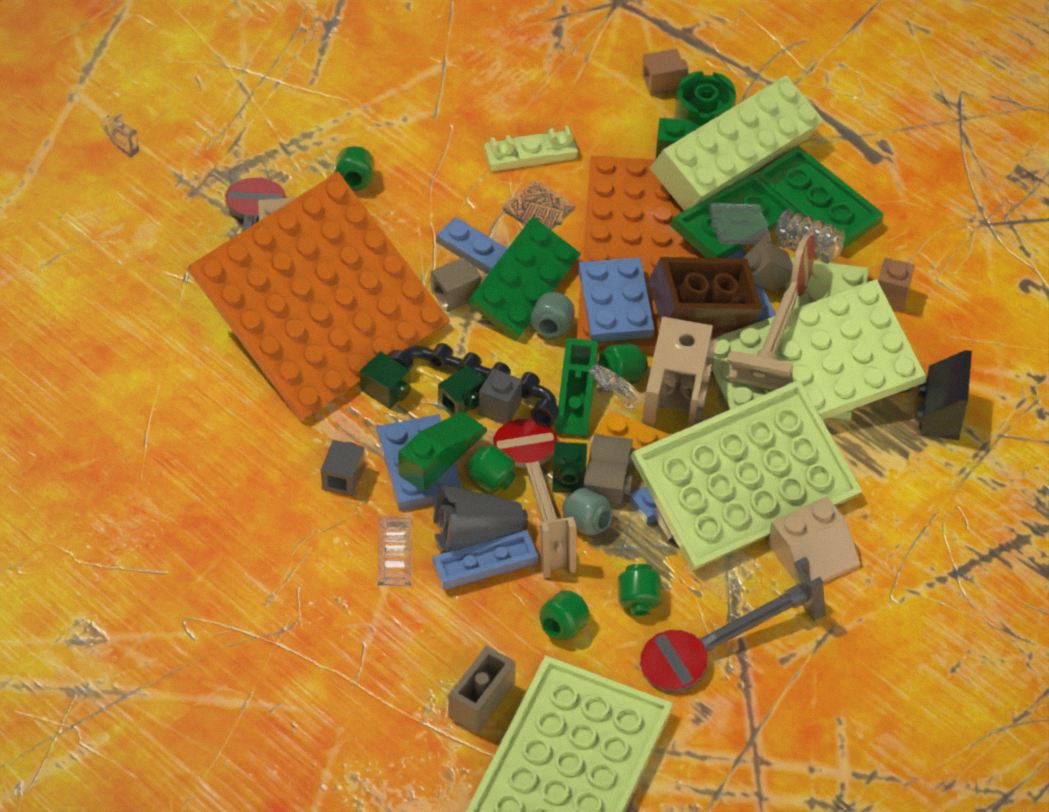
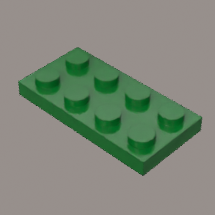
M798 145L755 174L797 210L796 217L838 251L843 250L883 222V212Z
M752 174L674 216L670 226L706 258H725L791 221L797 210L759 177Z
M532 216L466 303L517 341L531 322V315L537 300L543 294L555 290L581 255V252Z

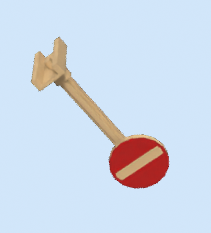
M805 234L798 245L793 263L791 284L783 295L763 348L758 351L757 356L730 351L727 358V364L731 365V371L728 376L729 381L772 390L794 382L793 363L776 360L775 353L797 301V296L801 297L808 286L815 255L814 236Z
M517 419L507 422L497 430L493 437V445L515 460V467L526 468L543 521L540 522L541 571L543 577H550L551 569L568 567L570 574L576 573V524L574 517L556 518L540 465L546 463L554 456V442H557V435L551 427H542L535 423L533 419Z

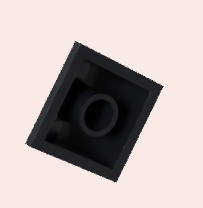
M964 350L929 365L926 383L920 384L918 397H924L923 403L918 402L916 422H922L920 435L959 440L968 403L972 351Z

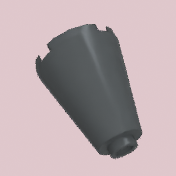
M442 485L443 490H438L436 493L433 523L439 524L440 534H434L437 547L441 552H450L518 533L522 529L527 528V510L522 509V505L519 502L451 485Z

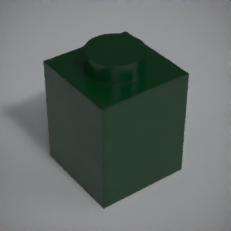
M380 351L360 370V389L388 409H391L398 401H403L410 393V370Z

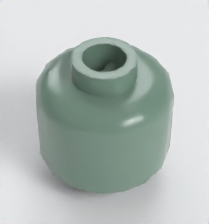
M548 292L543 294L537 300L531 315V324L534 330L546 338L556 339L562 337L568 332L575 315L574 305L568 297L561 293Z
M586 488L574 491L566 497L562 505L563 518L574 517L576 530L588 536H594L605 531L612 521L613 512L609 500Z

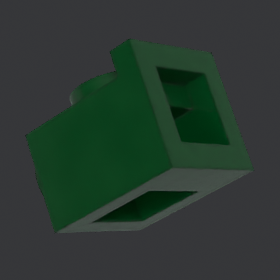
M466 365L438 384V404L451 416L477 408L479 406V391L486 378Z
M554 442L552 492L573 493L577 489L584 488L587 443Z

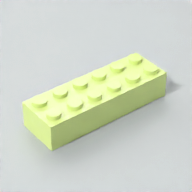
M785 75L663 149L650 166V169L681 208L686 211L750 176L806 141L824 119L791 79Z

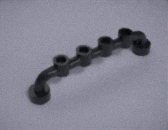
M445 343L437 344L434 350L423 346H412L403 351L395 350L389 356L410 371L414 366L413 359H423L428 361L433 368L439 370L447 367L459 371L468 365L476 373H481L486 379L493 369L511 374L510 368L502 362L495 363L491 369L481 366L482 360L475 353L469 352L463 359L454 357L452 348ZM525 372L519 378L522 379V398L529 399L534 396L540 399L531 410V417L538 425L550 427L559 416L555 395L548 388L539 385L540 379L536 374Z

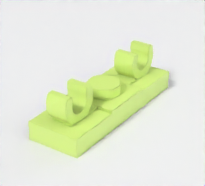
M565 126V131L554 132V129L551 128L548 134L541 133L515 137L513 139L510 135H506V140L496 141L495 137L491 138L489 143H484V153L490 172L578 159V150L569 126Z

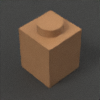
M677 48L643 54L642 77L649 94L655 95L677 91L680 81L688 75L687 62L685 59H681Z
M884 258L878 282L891 308L904 311L911 288L915 264Z

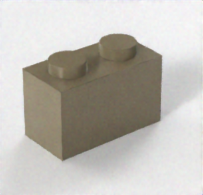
M486 645L449 693L448 717L478 733L514 686L516 661Z

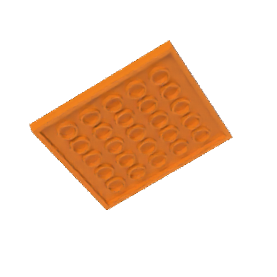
M336 172L189 265L187 269L301 423L360 383V370L380 351L390 356L395 350L403 351L406 348L416 346L446 326L450 321L339 172Z

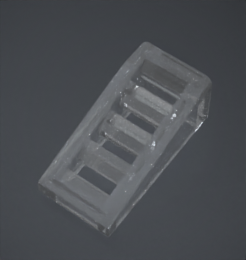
M381 516L379 518L378 586H411L412 517ZM386 543H405V545H386ZM385 556H405V558H385ZM385 568H405V572L385 571Z

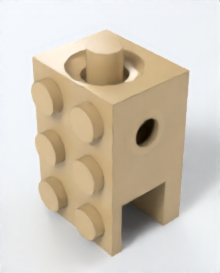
M662 316L646 389L643 424L655 428L659 407L688 412L687 428L702 422L704 412L702 408H704V403L706 402L709 387L707 383H709V378H711L714 359L711 358H714L717 339L711 338L712 325Z

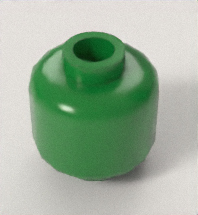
M346 147L337 155L334 174L339 172L353 191L362 190L371 183L375 166L373 156L363 147Z
M633 343L608 346L598 360V370L601 377L612 386L638 383L648 366L646 355Z
M489 445L486 448L480 446L466 466L470 469V480L489 493H495L500 488L506 491L517 476V474L512 472L515 467V460L495 445Z
M629 565L625 568L626 571L618 576L619 604L621 607L631 610L632 615H649L651 609L658 607L662 602L661 576L652 569L651 565Z
M562 590L553 595L543 604L539 611V619L543 631L549 637L566 641L579 633L586 626L590 617L585 600L570 590Z

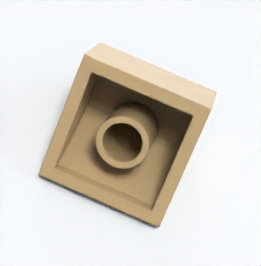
M828 496L771 522L768 546L795 582L794 562L805 556L809 561L811 581L820 577L823 584L860 566V560L846 519Z

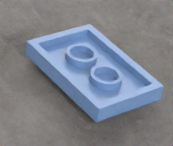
M641 258L579 262L578 271L590 340L604 342L654 337V325Z
M439 414L376 426L377 437L399 510L435 503L437 491L443 490L442 485L462 488L455 463L425 492H422L399 476L398 451L420 431L441 422Z

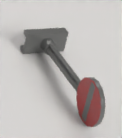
M246 178L237 181L225 193L227 209L233 215L244 219L242 232L259 220L258 200L285 198L284 189L278 183L265 178Z
M805 556L794 562L795 586L785 590V594L712 633L702 638H697L694 634L684 630H667L656 634L647 641L641 651L640 668L644 679L652 687L663 692L679 693L689 690L702 680L707 671L708 651L791 607L795 609L804 605L814 621L825 616L822 579L818 577L811 581L809 561Z

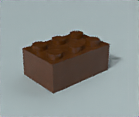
M660 257L648 279L660 324L663 316L712 325V331H735L754 324L762 311L747 259Z

